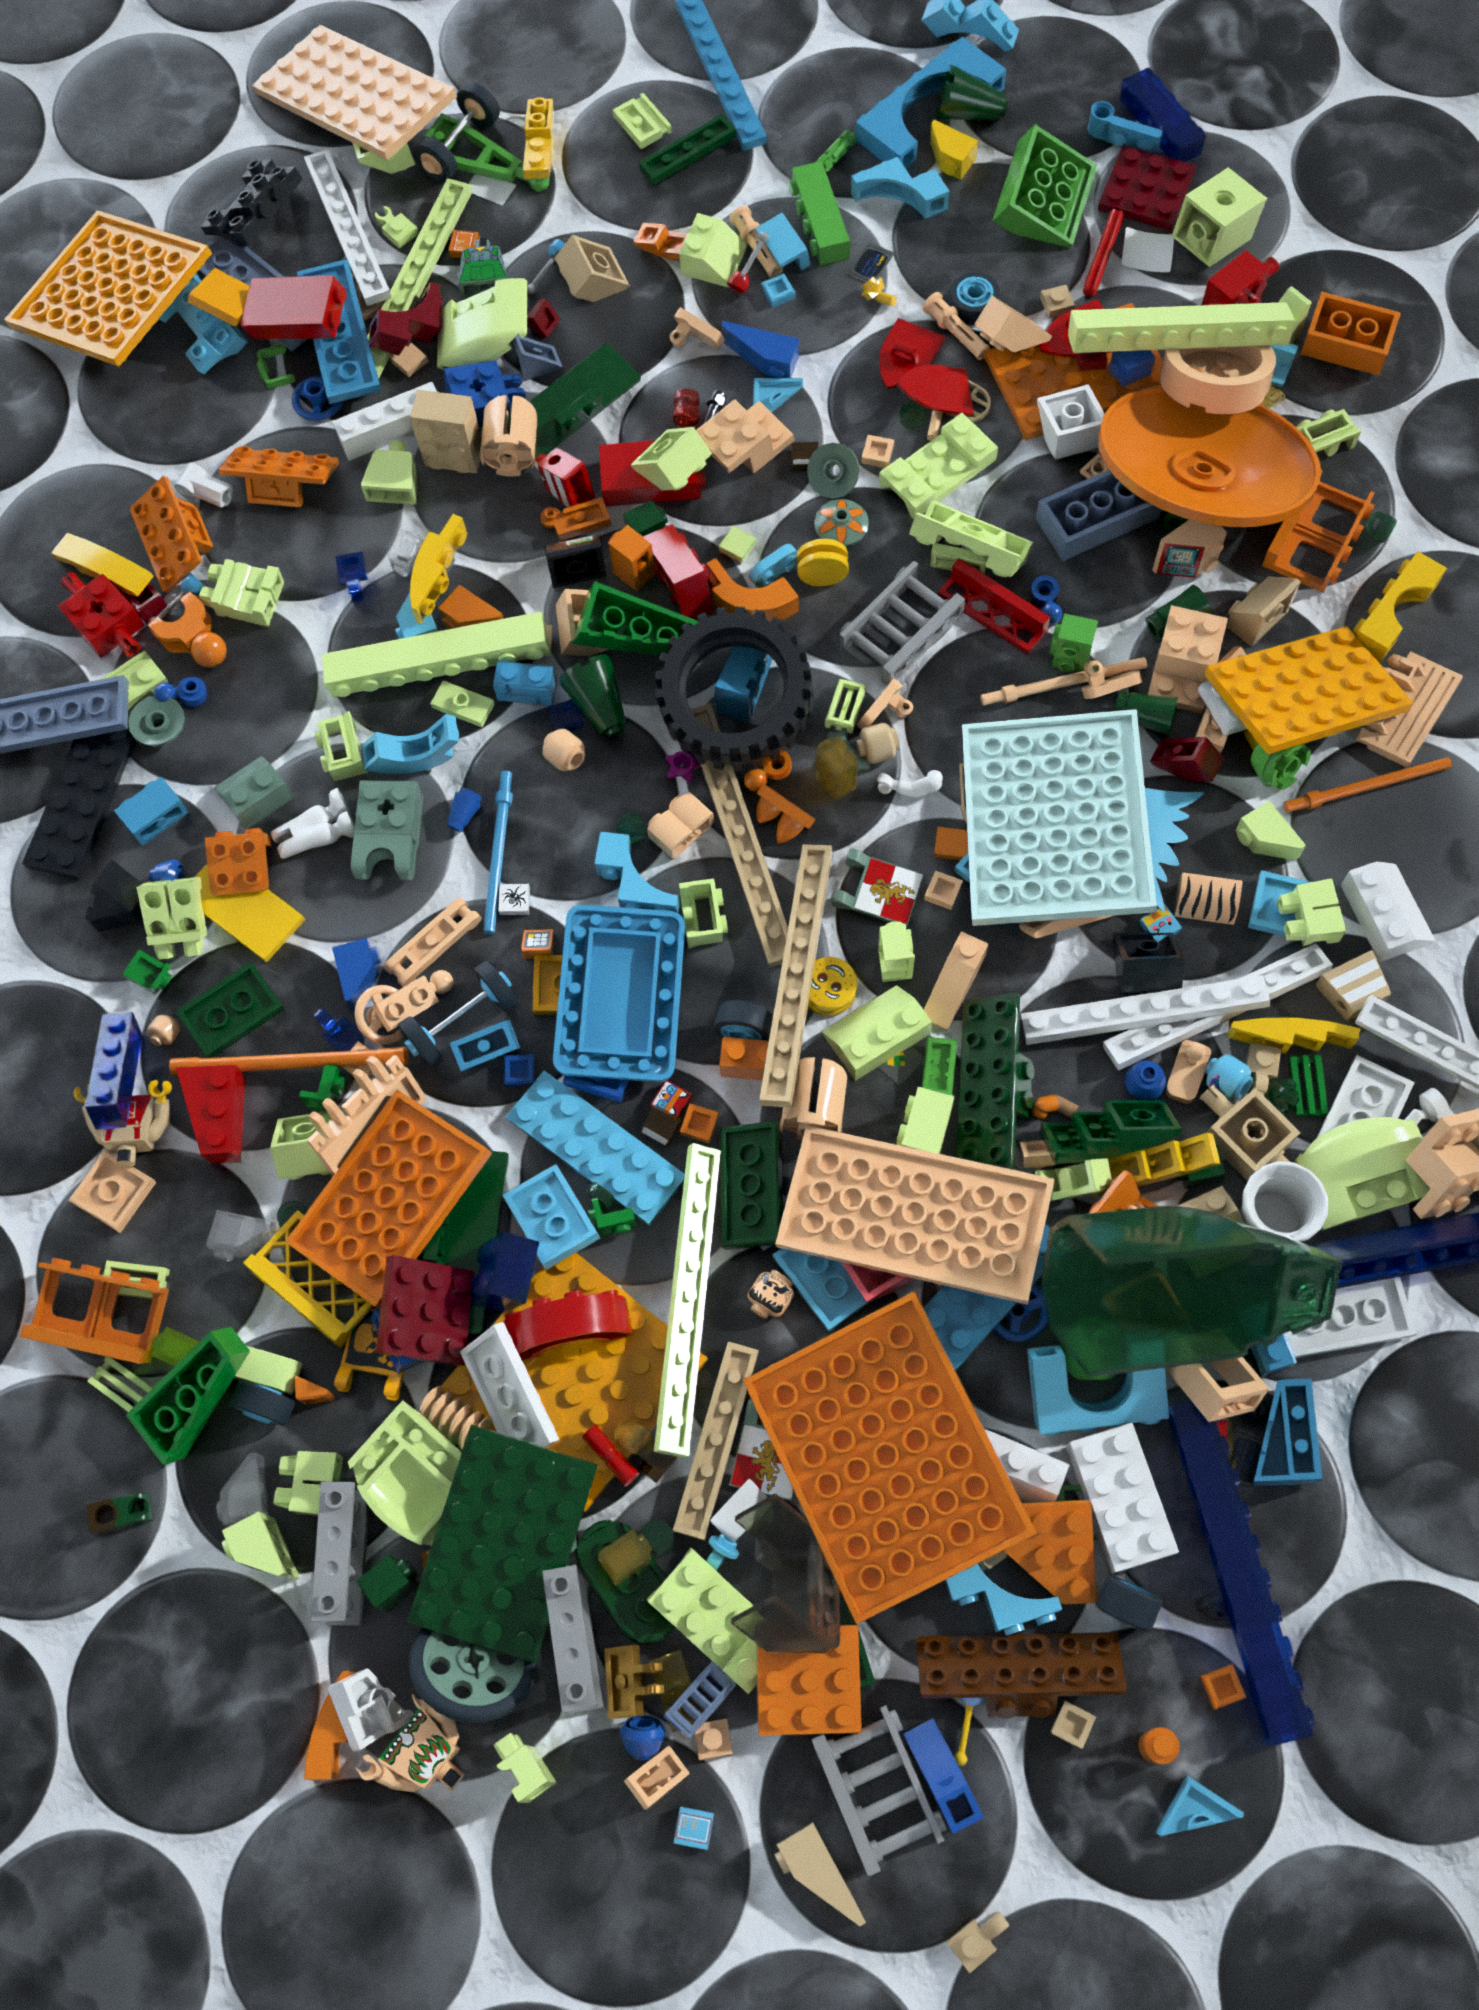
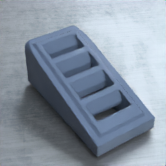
M711 1662L663 1717L689 1741L731 1694L736 1683L716 1663ZM699 1687L714 1700L712 1703L697 1690ZM689 1698L704 1711L702 1714L687 1701ZM680 1708L695 1721L693 1725L678 1712Z

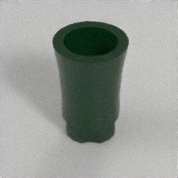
M1191 585L1179 596L1147 616L1145 621L1151 636L1157 641H1161L1171 605L1212 614V610L1202 590L1196 585Z
M1119 692L1115 711L1137 709L1138 726L1170 736L1178 697Z

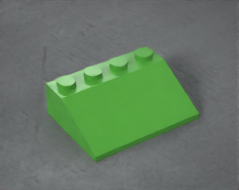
M1034 124L1017 143L993 222L1014 235L1070 248L1074 243L1097 165Z

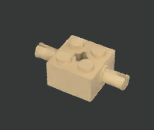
M1212 1085L1209 1090H1206L1200 1096V1099L1219 1116L1218 1121L1210 1127L1208 1133L1213 1134L1215 1144H1218L1221 1155L1247 1182L1250 1176L1264 1165L1278 1161L1290 1162L1283 1155L1285 1153L1284 1150L1294 1142L1300 1132L1256 1088L1237 1104H1232L1215 1085ZM1253 1133L1256 1137L1251 1138L1249 1135Z

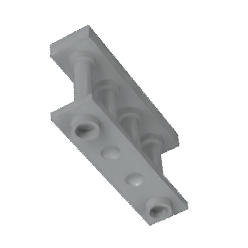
M915 561L907 568L903 567L895 576V580L852 622H847L839 632V648L843 652L854 643L882 664V682L887 686L893 678L898 680L964 613L965 599L958 593L950 600H943L917 580L918 563ZM907 588H910L938 609L937 613L931 619L929 617L924 618L898 597ZM891 606L919 627V631L913 637H907L880 615ZM872 624L900 645V650L894 656L892 654L887 655L861 634Z
M321 1482L311 1621L326 1622L327 1626H362L364 1592L356 1580L365 1574L369 1506L359 1490H355V1482Z
M577 1565L542 1571L562 1713L570 1711V1714L605 1708L586 1580L581 1572L577 1571Z
M887 1706L879 1708L883 1719L862 1728V1733H851L835 1741L833 1738L826 1740L824 1734L812 1739V1743L868 1876L881 1871L878 1862L884 1860V1855L931 1833L936 1843L939 1844L944 1841L941 1833L947 1831L939 1811L932 1812L898 1734V1731L903 1730L900 1719L895 1709L889 1712ZM887 1732L890 1733L897 1750L896 1753L853 1773L848 1774L846 1771L840 1774L835 1760L841 1758L840 1754ZM900 1766H904L912 1786L864 1808L861 1805L854 1807L849 1794L855 1792V1787ZM918 1799L926 1820L879 1842H876L875 1839L870 1842L868 1841L863 1828L869 1826V1821Z

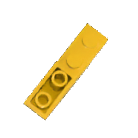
M541 97L528 99L525 122L524 179L550 178L553 166L554 142L553 99Z
M452 514L440 535L429 531L414 563L410 582V601L415 620L419 624H422L425 617L433 612L436 600L440 594L445 593L447 590L449 579L445 568L450 566L457 548L462 546L467 538L463 518Z

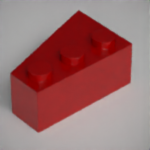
M673 524L643 536L652 544L655 572L662 585L666 584L673 594L670 596L673 605L678 603L681 615L698 620L697 616L704 612L706 616L715 613L707 582L710 579L709 571L704 563L700 564L695 549H689L684 533H678Z
M236 1065L175 1067L200 1154L210 1164L241 1163L245 1075Z

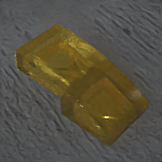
M681 1650L649 1661V1663H662L663 1671L654 1673L653 1677L655 1684L664 1685V1693L659 1695L665 1713L692 1684ZM689 1698L687 1701L702 1714L701 1708ZM680 1708L678 1712L693 1725L695 1721ZM669 1723L671 1731L673 1733L677 1730Z

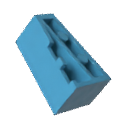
M735 646L731 648V654L715 685L713 702L716 703L718 715L750 723L773 660L769 655L750 647Z
M1312 1379L1277 1380L1253 1486L1320 1484L1322 1481V1470Z

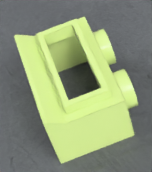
M1344 409L1337 412L1328 410L1321 415L1320 419L1312 422L1306 419L1296 426L1309 440L1315 452L1324 449L1327 456L1334 455L1343 441H1346L1349 449L1355 448L1361 430L1356 428ZM1334 428H1337V429L1334 430V431H1331V432H1329V433H1326V434H1324V435H1321V436H1319V437H1317V438L1312 439V437H1314V436H1317V435H1319V434H1322V433H1324V432H1327V431H1329V430H1332V429H1334Z
M350 711L341 716L317 722L319 731L314 732L318 747L324 748L325 755L320 756L324 772H330L334 782L367 773L364 770V762L360 754L361 746L355 733L357 729ZM341 732L347 757L334 761L328 735Z
M714 878L679 883L688 949L698 945L723 942V933H728L726 915L720 916L718 907L724 906L722 889L715 888ZM709 898L714 930L699 932L695 900Z
M890 922L885 926H881L879 930L878 953L882 981L912 979L915 955L913 954L911 930H906V924L901 922Z
M1108 1158L1086 1160L1082 1164L1053 1170L1035 1171V1175L1055 1179L1050 1201L1107 1191V1186L1112 1181Z

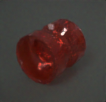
M692 389L676 391L673 395V405L675 407L673 410L674 423L681 427L695 426L699 422L698 407L700 405V395Z

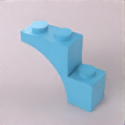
M931 0L928 2L921 20L937 38L950 33H971L992 41L1004 52L1013 49L1019 32L1015 23L1007 17L993 0H977L967 7L963 5L961 0Z
M896 157L852 176L851 195L855 201L872 197L897 199L914 207L925 219L948 210L949 190L935 169L911 178L899 158Z
M600 832L595 858L597 875L608 880L621 878L618 895L619 907L673 911L679 914L678 895L669 894L651 886L635 869L631 860L632 847L629 835Z
M978 1564L944 1581L951 1603L959 1601L960 1606L979 1601L978 1594L983 1593L995 1632L1004 1630L1005 1636L1025 1630L1023 1623L1036 1620L1037 1626L1056 1620L1054 1613L1062 1610L1058 1596L1048 1599H1028L1006 1592L994 1584L984 1574Z

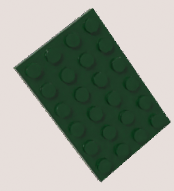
M472 1424L407 1622L536 1663L549 1623L542 1571L566 1567L598 1464Z

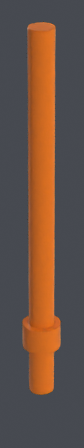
M1449 757L1329 790L1306 792L1303 797L1284 801L1283 807L1286 813L1303 808L1311 810L1321 807L1322 803L1450 769L1452 762Z

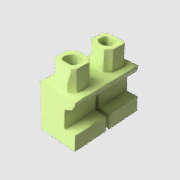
M1332 879L1300 884L1295 887L1293 892L1279 896L1277 900L1279 913H1294L1296 920L1287 921L1284 925L1287 941L1302 940L1303 946L1317 941L1336 943L1341 940L1346 932L1340 906H1337L1339 902Z
M298 1451L297 1456H282L279 1474L294 1476L292 1488L277 1487L274 1505L289 1509L288 1511L298 1515L318 1516L320 1485L318 1484H321V1482H340L343 1456L334 1452Z
M509 1733L493 1745L502 1759V1762L496 1766L501 1770L513 1772L519 1782L511 1790L517 1802L529 1803L557 1783L536 1748L524 1745L517 1734Z

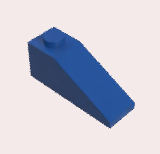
M726 321L722 322V335L725 339L723 343L766 376L772 378H792L799 359L798 338Z

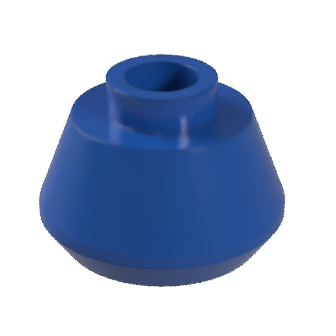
M176 859L158 863L149 873V882L173 881L174 879L185 878L184 867Z
M1141 1060L1132 1064L1127 1069L1125 1085L1129 1093L1135 1098L1153 1100L1164 1092L1167 1085V1077L1164 1070L1157 1063Z
M637 1716L627 1719L620 1727L619 1733L627 1753L631 1754L636 1760H648L659 1751L666 1734V1728L657 1718Z

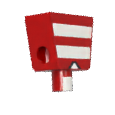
M559 448L554 449L548 455L540 454L536 458L534 466L539 470L546 490L567 508L596 498L584 462Z

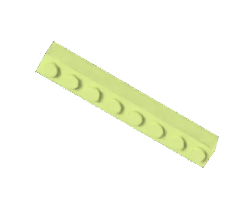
M1287 302L1071 310L1068 337L1073 353L1289 345L1295 319Z
M536 612L322 654L324 684L333 697H346L351 693L361 691L372 692L387 686H402L405 683L418 680L428 681L434 677L444 675L455 676L460 672L470 670L480 671L487 667L496 666L498 661L515 663L527 659L537 660L543 656L551 655L547 624L542 612Z

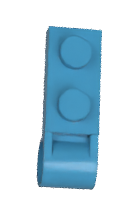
M1099 101L1092 105L1088 123V132L1092 137L1122 147L1126 145L1157 154L1162 130L1113 116L1114 108L1108 102Z

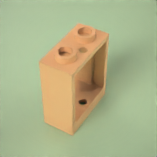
M1221 1331L1210 1334L1203 1333L1197 1337L1187 1339L1180 1338L1172 1342L1168 1347V1353L1164 1358L1165 1369L1208 1422L1255 1411L1269 1390L1268 1386ZM1207 1358L1228 1383L1229 1387L1220 1388L1198 1359Z

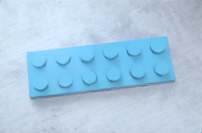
M546 1071L540 1074L506 1115V1119L625 1209L632 1208L634 1215L649 1227L684 1184L685 1174Z

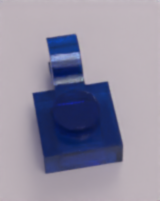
M363 551L335 556L340 584L348 585L352 603L363 601L360 581L368 580Z
M323 1008L314 1015L317 1019L316 1021L327 1030L322 1035L323 1039L337 1052L350 1051L358 1041L362 1043L366 1039L359 1029L344 1015L336 1021Z

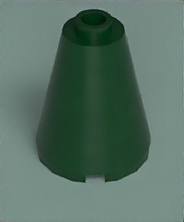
M950 64V71L946 72L938 100L942 104L940 109L936 108V118L946 120L998 121L1000 116L1005 117L1009 101L1005 100V94L956 65Z
M602 654L588 658L590 664L581 666L579 662L573 665L560 676L559 680L563 690L602 736L608 735L609 738H612L624 731L623 727L626 725V718L612 661L608 655Z

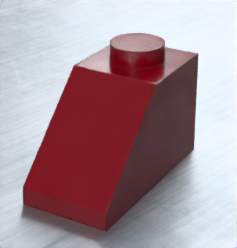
M1207 737L1161 739L1149 762L1153 766L1189 782H1213L1224 757Z

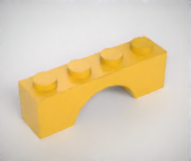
M1419 551L1411 560L1407 558L1404 560L1397 571L1399 577L1396 580L1393 578L1389 580L1382 591L1385 594L1381 600L1378 598L1374 600L1367 611L1370 616L1367 620L1361 618L1353 630V633L1356 634L1355 638L1360 640L1380 663L1393 647L1403 629L1395 617L1394 607L1408 601L1425 603L1447 570L1446 567Z

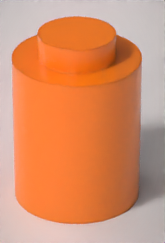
M1162 1727L1150 1728L1140 1736L1139 1751L1146 1761L1153 1764H1168L1178 1756L1180 1749L1179 1741L1171 1730Z

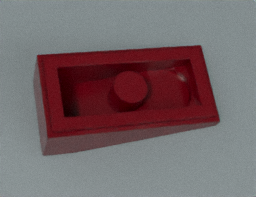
M150 583L147 584L138 597L120 591L146 624H148L151 617H156L168 606Z

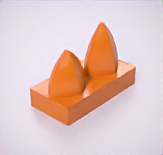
M762 784L757 792L761 796L756 809L757 822L770 821L781 811L783 812L776 833L778 844L793 839L804 827L810 829L816 820L765 784Z

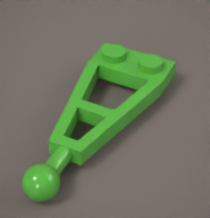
M441 113L425 136L435 138L444 144L462 121ZM467 124L448 147L450 150L459 136L462 135L483 149L476 161L454 156L457 162V170L513 182L517 177L529 182L531 188L537 192H542L549 186V178L524 179L522 161ZM495 157L509 167H499L491 165L489 162Z

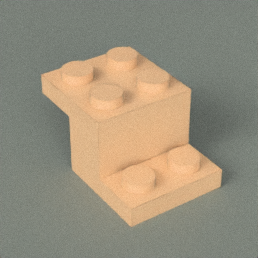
M734 399L696 430L711 451L713 458L728 473L732 472L741 463H744L755 473L795 441L794 434L760 401L746 411Z
M1171 605L1148 695L1178 697V709L1202 714L1205 702L1197 689L1201 683L1209 681L1204 675L1206 667L1218 662L1228 618Z
M1479 1109L1441 1117L1405 1160L1430 1187V1190L1413 1208V1211L1420 1219L1434 1215L1440 1217L1446 1212L1453 1210L1454 1212H1459L1470 1203V1195L1479 1190V1150L1471 1142V1140L1479 1135Z

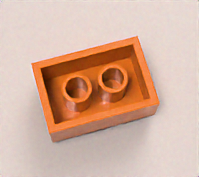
M1321 291L1301 355L1379 376L1387 358L1401 313Z

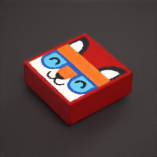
M666 1080L650 1106L652 1108L654 1105H658L680 1118L691 1101L692 1094Z

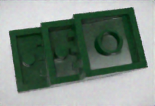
M1164 1100L1104 1101L1103 1111L1072 1112L1071 1123H1041L1040 1135L1054 1164L1117 1157L1152 1147L1177 1137L1182 1132V1128Z

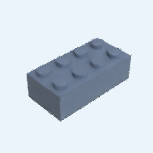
M1107 470L1039 500L1036 521L1063 562L1159 519L1162 509L1132 493L1115 478L1110 470Z

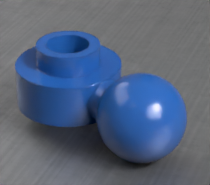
M1042 575L1033 581L1030 595L1036 604L1043 606L1041 611L1050 616L1049 626H1053L1061 621L1063 615L1061 607L1054 603L1059 594V584L1055 578ZM1045 590L1049 594L1044 596L1040 594V591Z
M187 677L180 681L177 687L166 682L158 684L154 689L153 695L160 702L167 701L169 697L174 700L179 698L184 705L196 707L205 702L207 690L201 679Z

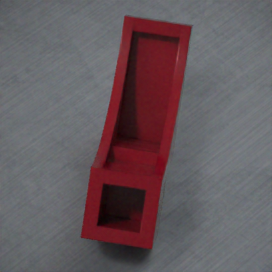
M430 282L421 296L420 305L413 309L402 312H390L379 309L370 324L369 347L400 356L404 347L410 345L412 338L430 343L435 334H439L442 328V319L439 318L443 304V298L440 297V285Z

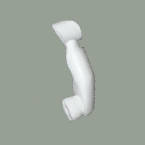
M932 770L927 774V777L910 782L902 779L900 781L893 780L889 775L879 773L877 779L879 783L878 789L883 794L896 790L898 794L918 798L939 790L942 786L943 776L941 772Z

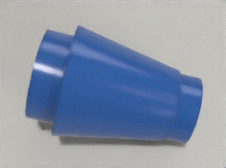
M461 787L459 792H455L446 826L462 833L463 829L481 807L480 800L482 797L467 788Z

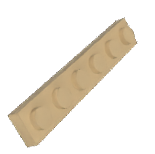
M732 1342L727 1343L673 1532L703 1541L706 1539L710 1519L712 1518L748 1392L743 1380L753 1375L759 1350Z

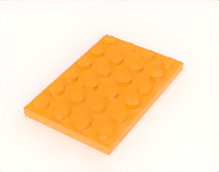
M1348 626L1207 666L1204 672L1206 678L1267 755L1408 712L1413 705L1411 699L1362 642L1355 638L1356 635Z

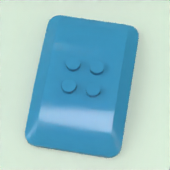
M583 904L576 905L568 911L565 925L553 1064L556 1071L566 1076L664 1082L671 1078L675 1070L685 921L680 914L664 910Z

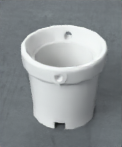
M1278 1161L1262 1166L1250 1176L1243 1191L1242 1207L1239 1212L1252 1245L1262 1250L1284 1249L1310 1239L1322 1228L1328 1215V1197L1322 1182L1309 1169L1296 1163Z

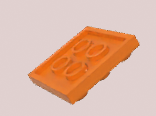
M858 1625L756 1627L758 1735L862 1733Z

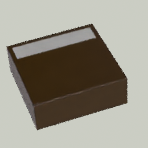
M818 442L791 443L792 471H807L810 457L819 448Z
M654 1105L640 1133L667 1147L670 1145L682 1119L662 1107Z

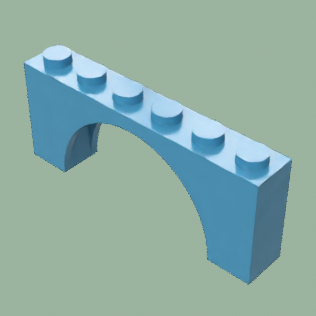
M962 36L955 43L950 44L939 56L931 59L923 69L915 72L903 85L896 87L888 97L880 100L868 113L860 116L856 122V142L882 162L898 157L906 169L917 160L918 141L906 129L903 116L909 107L920 98L941 91L946 72L950 71V64L956 65L1000 92L1005 87L1006 68Z

